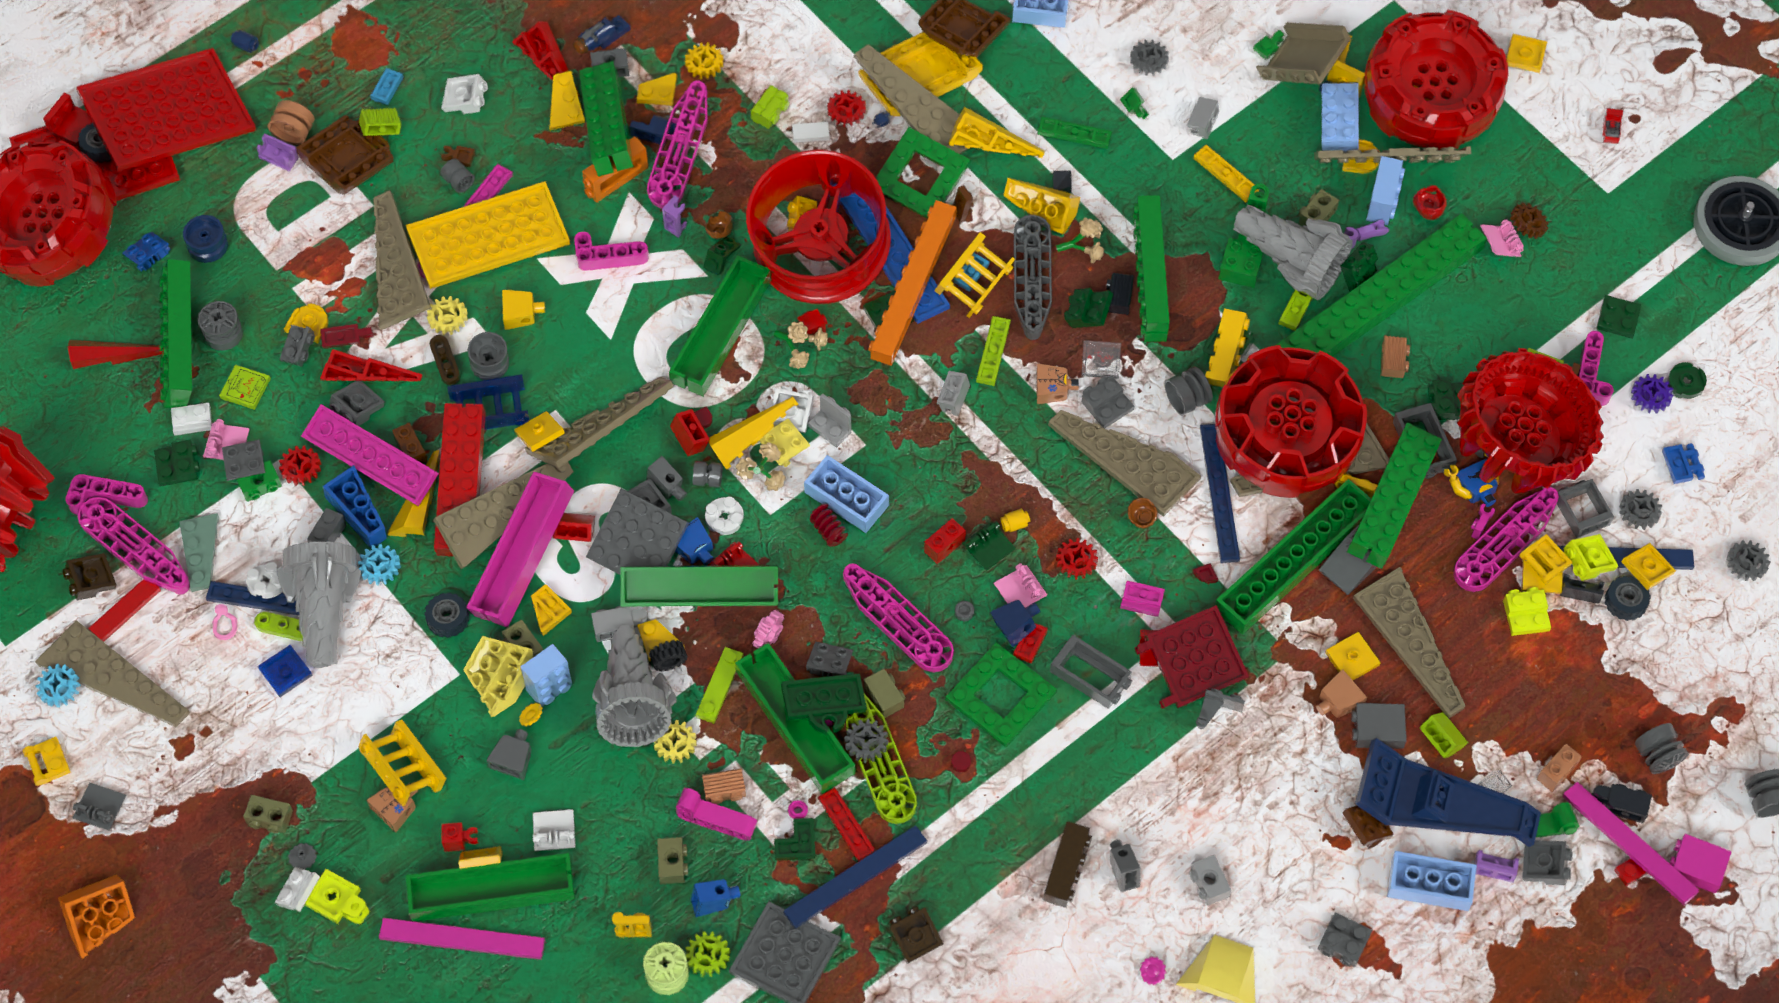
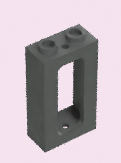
M1431 403L1395 413L1393 424L1399 437L1406 423L1422 422L1427 432L1442 439L1436 451L1440 462L1430 465L1425 478L1429 479L1436 474L1444 473V469H1449L1451 472L1450 465H1456L1457 459Z
M1074 635L1070 637L1050 666L1052 674L1108 709L1113 704L1116 705L1122 696L1121 692L1124 689L1127 690L1133 681L1131 680L1132 671ZM1073 655L1077 656L1115 680L1117 685L1109 695L1104 694L1064 668L1069 658Z

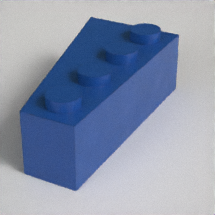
M354 465L323 486L325 498L338 513L344 516L345 521L370 549H372V545L377 546L387 539L385 527Z

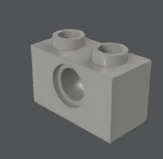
M1215 855L1192 863L1191 871H1189L1193 883H1197L1199 887L1198 894L1202 901L1205 900L1207 906L1230 897L1231 888ZM1211 878L1214 883L1208 884L1204 879Z

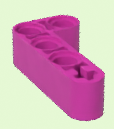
M583 231L577 233L574 239L577 265L583 271L643 265L649 260L647 244L642 241L592 246L590 234Z
M1590 331L1583 345L1580 359L1581 367L1577 376L1585 382L1595 400L1599 401L1601 406H1605L1609 403L1614 390L1609 383L1596 380L1604 337L1598 331Z
M84 474L76 475L72 479L66 495V503L70 511L75 515H78L79 509L84 502L96 497L106 498L117 505L142 508L148 502L144 488L139 484Z
M683 788L676 805V812L679 818L745 841L751 840L758 822L752 816L701 800L700 794L690 788Z

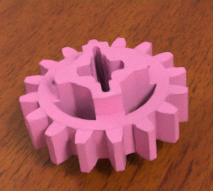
M774 610L769 616L761 619L754 632L756 638L753 642L754 647L759 649L767 643L771 645L776 642L780 632L783 630L781 622L784 620V615Z

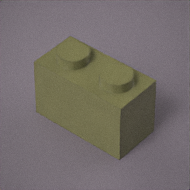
M882 669L864 679V688L877 709L886 718L903 709L906 698L902 690H898L894 685L896 682L892 674H888L885 669Z

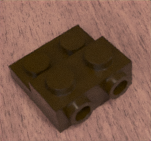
M105 553L66 561L63 577L65 580H69V593L71 596H75L77 601L96 597L98 592L116 589L117 584Z
M918 906L913 907L907 911L909 915L901 918L899 915L889 921L891 925L887 926L894 943L898 945L907 964L944 944L925 907L920 909Z

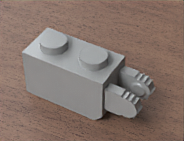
M618 606L615 609H601L591 613L597 642L610 640L623 624L630 625V628L634 630V627H637L638 624L648 622L647 612L643 608L631 610L630 607Z

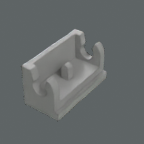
M1199 97L1187 123L1188 128L1196 129L1191 130V134L1208 139L1220 112L1218 100Z
M953 371L948 372L937 400V404L940 405L944 413H946L947 409H950L954 416H959L970 387L967 374Z

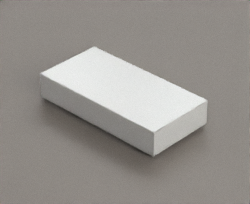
M828 122L792 124L794 143L830 140Z

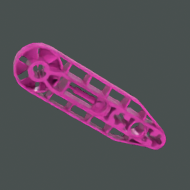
M693 81L672 109L647 184L649 200L659 208H663L673 196H677L679 198L678 203H680L707 125V88L701 81ZM692 105L697 106L695 110L688 109ZM682 107L679 118H673L678 108ZM701 113L705 114L703 126L698 124ZM671 123L677 124L673 135L668 134ZM695 130L701 131L698 142L692 141ZM666 139L671 140L668 151H662ZM676 143H678L675 155L673 157V164H670ZM683 144H684V148H683V151H682V154H681V157H680L678 166H675L676 161H678V159H679V154H680L681 148L683 147ZM690 146L696 147L692 159L687 157ZM661 155L666 157L663 168L657 167ZM684 163H690L687 175L681 174ZM675 185H681V189L675 191L673 190V187ZM664 188H668L669 191L666 190V192H662V189L665 190Z
M1552 487L1544 488L1516 502L1458 559L1453 573L1457 584L1461 588L1472 592L1482 591L1488 587L1522 551L1544 532L1558 502L1559 494L1557 490ZM1524 505V508L1519 513L1513 511L1515 508ZM1508 515L1512 518L1507 525L1501 523ZM1540 521L1544 522V526L1538 531L1535 526ZM1497 527L1500 532L1494 538L1489 536ZM1528 533L1533 535L1527 543L1522 540ZM1506 535V537L1494 548V551L1492 552L1491 549ZM1485 540L1488 544L1482 550L1478 549L1476 546ZM1512 540L1497 556L1495 555L1507 542ZM1517 545L1521 549L1513 556L1510 551ZM1503 557L1509 560L1502 568L1497 564ZM1490 573V579L1482 578L1481 576L1482 574Z
M96 497L82 504L78 512V521L88 535L145 581L176 594L182 595L188 592L190 589L189 579L172 550L106 498ZM114 509V514H108L105 510ZM126 518L134 525L129 528L122 522ZM140 529L147 536L142 539L136 532ZM123 531L124 533H126V534H127L129 537H131L135 542H137L138 545H137L136 543H134L133 541H131L125 534H121V532ZM119 535L123 541L128 543L133 548V550L130 547H128L124 542H122L119 538H117V536ZM108 538L114 543L111 548L103 542L104 539ZM153 540L161 547L156 550L149 544ZM122 549L127 553V556L123 558L116 551ZM167 551L174 559L169 561L163 554ZM135 560L141 565L138 570L130 564L131 561ZM149 571L155 577L152 579L143 575V573Z
M857 564L847 565L843 571V579L859 610L925 671L940 672L948 668L954 655L953 645L948 637L887 580L861 568ZM877 582L885 585L888 590L885 591ZM866 586L870 587L869 590H863L862 588ZM894 593L902 603L899 604L890 595ZM859 598L869 606L867 609L860 604ZM908 606L916 615H910L904 608ZM872 611L882 618L880 622L871 614ZM921 619L930 628L926 630L918 620ZM888 624L896 633L893 635L884 625ZM901 636L909 646L906 648L897 638ZM943 647H949L951 651L943 653ZM942 657L946 661L944 664L941 663Z

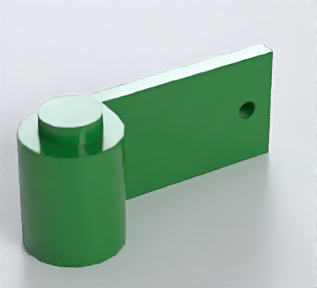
M1560 803L1552 809L1551 813L1541 814L1536 838L1574 834L1579 828V823L1571 803Z

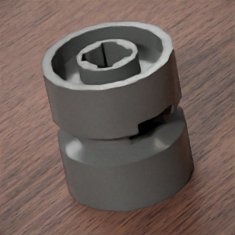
M458 159L448 161L440 172V175L458 193L468 190L475 180L474 175Z
M695 461L693 485L705 486V484H708L709 487L720 488L723 464L711 462L708 465L707 462Z

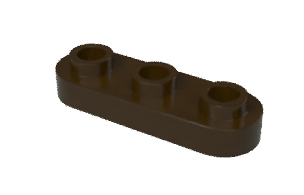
M436 335L431 338L429 344L443 383L454 385L460 380V373L448 339L443 335Z

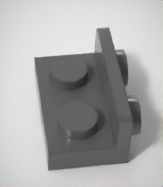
M291 325L280 360L302 367L303 363L308 359L309 346L314 342L315 335L310 327L302 328Z

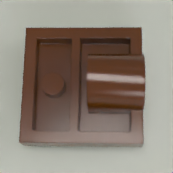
M1359 806L1346 808L1342 812L1361 844L1368 849L1377 846L1394 835L1389 825H1385Z

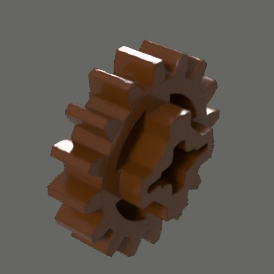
M1524 202L1517 204L1510 213L1512 215L1510 219L1514 221L1512 225L1517 226L1516 230L1521 231L1523 236L1527 234L1530 239L1532 236L1535 239L1542 237L1549 228L1547 226L1549 222L1545 220L1547 216L1542 215L1543 211L1538 210L1537 206L1531 207L1530 203L1527 205Z

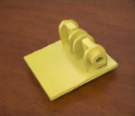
M789 419L773 427L759 440L761 444L770 442L777 446L781 455L779 456L780 459L775 461L779 466L784 467L790 464L789 460L810 447V444Z

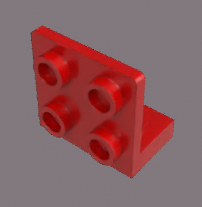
M65 92L43 118L48 131L76 145L79 144L78 138L82 128L93 123L88 112L75 106L71 96Z

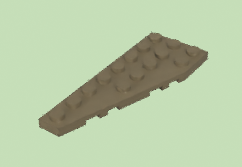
M1060 410L1048 422V426L1136 496L1148 498L1156 506L1157 512L1163 517L1201 479L1200 474L1173 453L1158 450L1156 446L1150 444L1148 446L1137 441L1138 439L1115 430H1107L1100 427L1097 423H1089L1069 412Z

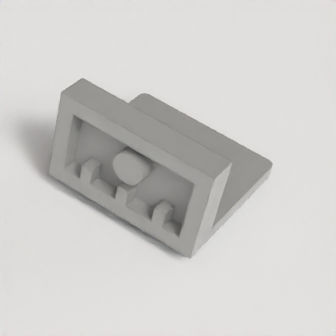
M821 394L820 411L808 422V427L837 448L851 434V414L848 409L836 404L832 397Z

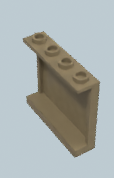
M1287 22L1283 27L1287 33L1283 43L1267 66L1257 65L1256 68L1262 80L1321 84L1351 38L1345 26Z

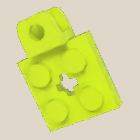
M328 869L319 878L304 904L337 924L343 916L353 923L361 924L369 914L366 903L358 897L361 891L360 887ZM335 892L336 898L330 901L328 894Z

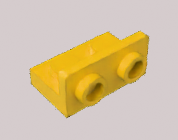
M798 195L793 201H790L787 208L789 212V219L787 221L788 232L794 229L796 221L801 215L817 208V201Z

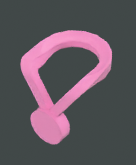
M216 605L215 613L217 615L212 622L214 636L220 640L231 639L237 631V618L228 613L226 605ZM222 615L230 618L232 622V631L227 635H221L217 632V623Z

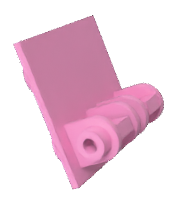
M1503 220L1501 226L1480 225L1495 255L1521 257L1520 253L1524 250V245L1516 230H1514L1511 221Z
M217 419L216 422L212 423L203 457L224 460L222 447L245 443L250 429L225 425L223 420Z
M1022 563L1015 567L1016 571L994 582V585L1007 604L1020 600L1026 608L1047 596V593L1028 566L1022 565Z

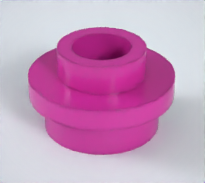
M801 800L793 801L788 807V814L792 819L805 818L808 814V807ZM797 808L802 810L800 813L794 812Z

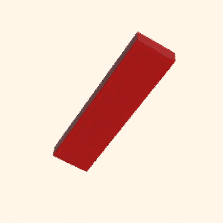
M143 579L88 628L89 631L104 642L161 591L160 587Z
M835 787L818 796L822 807L858 862L876 851Z

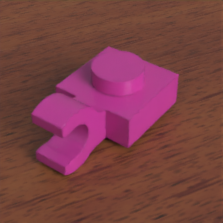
M1486 504L1481 505L1479 509L1480 519L1476 518L1471 527L1474 530L1471 537L1477 540L1495 512L1494 508L1489 513L1485 512Z

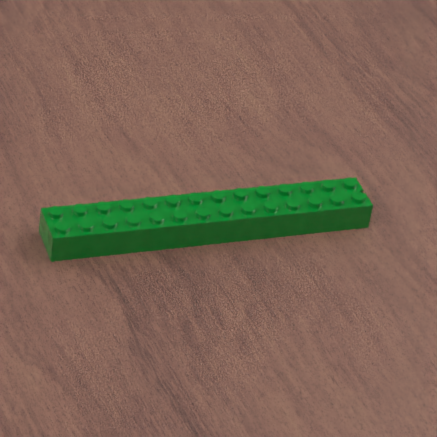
M1461 213L1274 346L1301 348L1316 353L1321 350L1333 357L1482 251L1487 237L1477 227L1472 228L1473 224Z

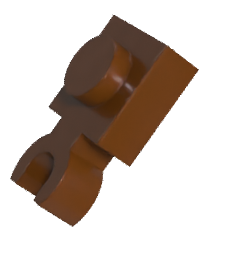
M450 146L443 147L444 152H448V154H441L443 161L458 159L465 167H471L475 149L457 146L456 150H454Z

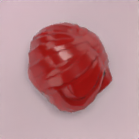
M1432 185L1419 190L1414 195L1413 205L1425 219L1436 220L1443 214L1447 200L1444 193L1436 185Z

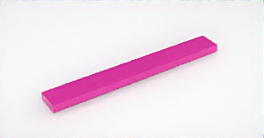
M497 164L463 207L496 197L513 176V172ZM418 262L417 267L420 276L425 278L420 262Z
M1578 782L1563 794V798L1571 803L1575 809L1683 905L1698 894V888Z
M383 918L379 935L380 940L542 960L545 938L388 918Z

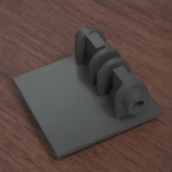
M260 440L222 447L227 481L265 473L264 455Z
M815 642L806 665L807 671L810 674L820 675L822 671L821 676L823 677L825 672H828L827 677H830L831 673L832 676L847 675L846 670L853 650Z
M89 783L79 803L75 802L73 805L75 813L72 818L109 831L127 795Z

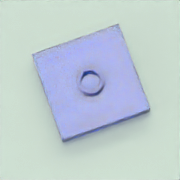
M291 645L257 666L279 698L313 676Z

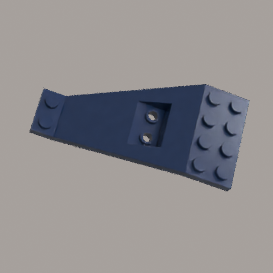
M1377 738L1371 740L1355 802L1357 806L1385 825L1511 836L1528 847L1535 844L1541 815L1539 810L1523 800L1408 760Z

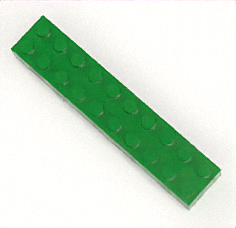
M1348 479L1216 599L1215 606L1217 605L1221 616L1243 635L1325 560L1359 525L1371 498L1351 480Z

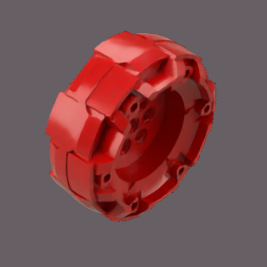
M1448 9L1445 13L1412 14L1410 12L1397 18L1384 29L1382 36L1374 44L1367 60L1364 91L1371 109L1369 114L1389 137L1394 135L1396 138L1414 146L1423 148L1436 147L1438 150H1441V148L1448 147L1458 149L1459 145L1471 141L1486 129L1488 130L1502 106L1509 71L1504 50L1497 47L1492 38L1478 27L1479 22L1463 13Z
M26 140L11 146L0 154V272L12 279L19 280L25 285H54V281L72 274L83 265L88 267L100 255L108 243L105 237L112 222L113 207L117 205L113 185L93 160L67 142L60 140L58 143L49 141L31 143Z
M1276 345L1249 355L1247 361L1237 367L1226 380L1215 412L1216 443L1220 455L1228 468L1236 470L1244 479L1262 488V493L1284 498H1298L1300 493L1315 491L1330 483L1335 484L1339 481L1357 457L1364 439L1367 422L1366 404L1363 403L1356 384L1348 375L1349 370L1337 359L1321 350L1316 353L1306 349L1281 348L1280 345ZM1290 397L1296 398L1297 401L1290 400ZM1272 404H1278L1280 407L1275 408ZM1310 408L1313 412H1308L1305 409ZM1288 415H1293L1295 418H1289ZM1270 421H1275L1278 425H1273ZM1303 426H1309L1311 429L1307 430ZM1286 432H1291L1294 436H1288Z

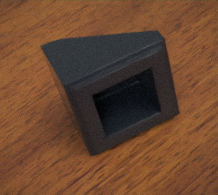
M1071 170L1053 171V189L1071 193Z

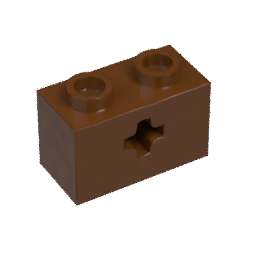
M410 422L392 430L400 451L422 464H427L425 451Z

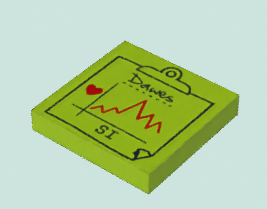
M235 365L219 395L220 399L255 410L271 378L269 375Z

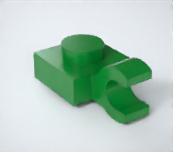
M1278 30L1271 39L1265 36L1254 45L1253 50L1264 60H1267L1276 53L1279 48L1278 44L1284 41L1282 37L1285 34Z
M1132 87L1120 100L1129 113L1133 114L1135 112L1139 119L1142 117L1145 120L1149 116L1148 111L1141 106L1145 101L1137 89Z

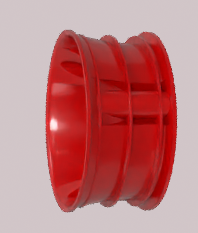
M807 150L792 154L767 169L756 182L750 194L746 211V224L757 264L767 267L771 271L770 284L785 296L810 304L840 302L863 291L882 271L889 255L891 243L885 198L874 175L854 158L829 150ZM820 184L825 193L818 208L809 210L801 215L792 231L772 237L766 225L775 207L792 192L803 187ZM853 193L857 194L867 203L877 223V234L874 242L867 246L858 256L847 245L849 237L848 227L843 217L838 213L841 197L849 196ZM830 196H834L832 207L828 209L827 205ZM800 252L801 255L813 261L833 260L844 269L826 275H802L790 272L778 266L775 262L779 255ZM841 252H843V253H844L849 259H851L852 261H851L850 263H848V262H847L841 255H839V254H840Z

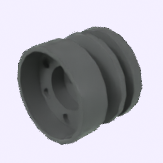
M215 301L207 304L200 311L198 323L205 342L210 348L225 351L239 344L243 336V329L236 309L231 304L225 301Z
M483 332L474 336L469 342L467 349L471 371L481 380L492 381L499 379L507 372L509 367L506 342L500 335L493 332Z
M1195 366L1188 369V371L1182 372L1181 376L1176 375L1165 381L1164 386L1167 397L1175 411L1182 416L1195 410L1196 406L1201 407L1213 399L1212 390L1205 375Z
M1671 723L1662 724L1647 731L1634 743L1641 756H1648L1645 763L1647 766H1650L1649 769L1652 774H1659L1674 768L1689 755L1687 749L1683 748L1684 744L1682 741L1674 742L1677 740L1678 734Z
M1779 769L1763 771L1748 778L1744 784L1746 789L1749 790L1747 792L1749 797L1754 798L1751 804L1756 817L1765 818L1779 815Z

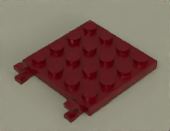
M1217 605L1146 635L1147 641L1134 647L1137 655L1151 649L1172 696L1159 701L1161 709L1174 703L1177 708H1180L1205 697L1206 690H1221L1249 678Z

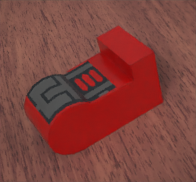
M1606 109L1603 118L1602 134L1604 143H1619L1623 110Z

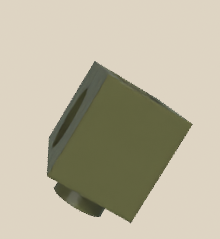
M682 837L657 839L660 884L685 883L684 876L688 875V863H684V856H687V844H683ZM671 858L678 859L676 863L668 862Z

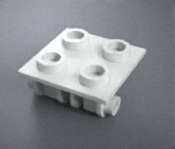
M573 809L533 813V842L535 851L575 848Z

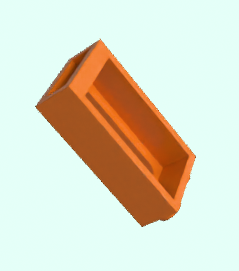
M635 136L629 140L633 167L617 171L612 156H609L614 173L598 177L593 164L582 171V181L585 186L584 192L589 199L592 198L597 203L648 169L646 147Z

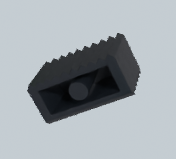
M1112 273L1111 279H1107L1106 290H1110L1113 294L1108 310L1109 313L1129 315L1134 281L1133 275Z

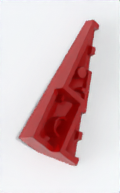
M537 22L529 31L522 32L512 41L551 80H553V76L556 74L569 72L548 22Z
M69 340L68 343L69 358L73 369L110 361L112 365L162 354V351L159 350V345Z
M332 349L320 380L421 381L422 374L369 357L366 360Z

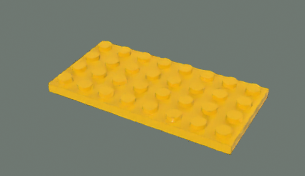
M546 182L406 225L407 232L430 289L570 244L569 237Z

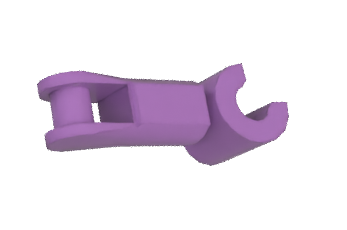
M1379 220L1357 229L1346 227L1344 234L1353 240L1352 248H1354L1357 240L1362 241L1371 237L1385 235L1389 232V229L1385 227L1384 220Z

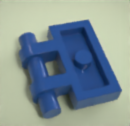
M1693 443L1686 445V451H1684L1682 444L1664 447L1662 450L1673 484L1692 481L1694 478L1693 473L1696 474L1698 480L1705 478L1704 466L1700 464L1699 453ZM1687 459L1691 460L1692 465L1689 466Z

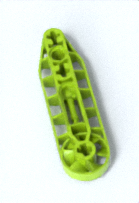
M864 694L867 706L866 712L850 714L851 717L849 718L847 714L846 729H849L848 724L854 723L858 726L859 720L866 723L867 719H869L870 724H873L875 722L874 715H877L883 722L884 731L888 733L891 742L886 745L887 750L893 748L898 759L891 761L887 751L886 753L881 752L890 775L887 776L886 767L882 759L877 756L875 758L881 773L884 774L883 778L880 776L875 761L872 762L868 758L871 769L865 771L861 762L863 758H860L858 763L880 816L889 823H904L915 814L917 807L916 795L884 716ZM860 714L866 715V717L863 719L858 718L857 716ZM899 765L904 774V778L898 779L894 770ZM875 775L878 786L872 789L868 776ZM904 791H907V792H908V794L906 795V797H905V795L903 794ZM906 802L913 803L914 808H906Z

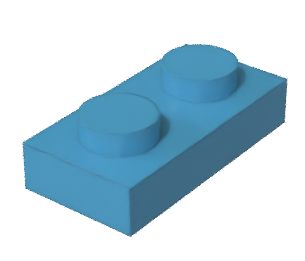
M386 68L371 94V99L388 105L403 79V74Z
M973 253L974 259L987 269L989 261ZM965 264L962 268L963 272L976 282L982 275L970 265L967 266ZM954 278L955 284L967 291L971 290V287L960 278Z

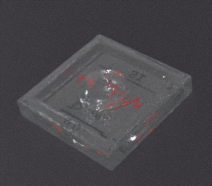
M1084 341L1081 376L1100 378L1113 376L1114 379H1119L1121 343Z

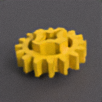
M700 43V47L693 45V50L688 49V54L685 55V66L688 69V73L692 72L693 77L699 75V79H702L703 76L709 79V75L715 77V72L720 73L721 67L724 66L721 50H716V45L709 47V43L706 46Z

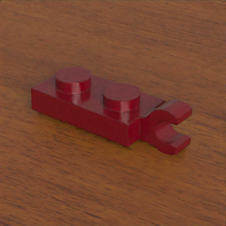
M358 324L320 329L323 349L360 344V338L374 337L371 327L359 329Z

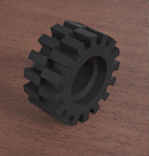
M680 640L665 641V644L660 643L659 646L653 647L654 649H651L649 653L654 669L660 672L663 670L669 671V669L673 670L676 666L680 667L688 659L683 642H680Z

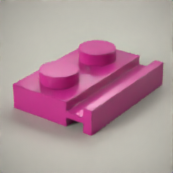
M1127 580L1120 608L1158 617L1165 589Z

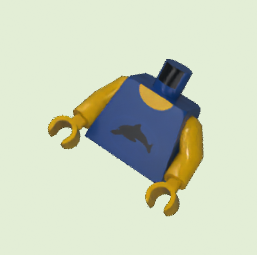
M1487 459L1458 471V467L1455 465H1450L1451 473L1449 469H1444V475L1450 477L1449 481L1456 495L1468 499L1471 503L1482 500L1486 507L1496 502L1492 494L1496 492L1499 476L1489 483H1485L1479 477L1483 464Z

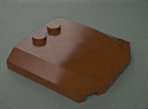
M937 0L920 17L918 25L928 38L955 53L978 57L1010 24L1011 18L998 11L991 14L967 0Z
M346 115L296 147L301 160L338 194L343 195L393 162V155H391L388 142L380 135L363 136L359 119L354 121Z

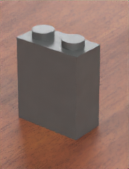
M1356 703L1355 709L1351 711V722L1355 723V729H1352V741H1355L1356 748H1369L1371 740L1377 738L1392 749H1404L1406 743L1404 704Z

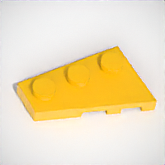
M571 71L554 75L550 131L584 123L585 120Z

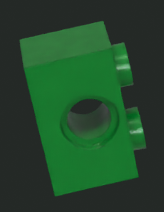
M271 460L264 462L265 473L236 479L246 502L257 500L260 496L275 492L278 488L282 487Z

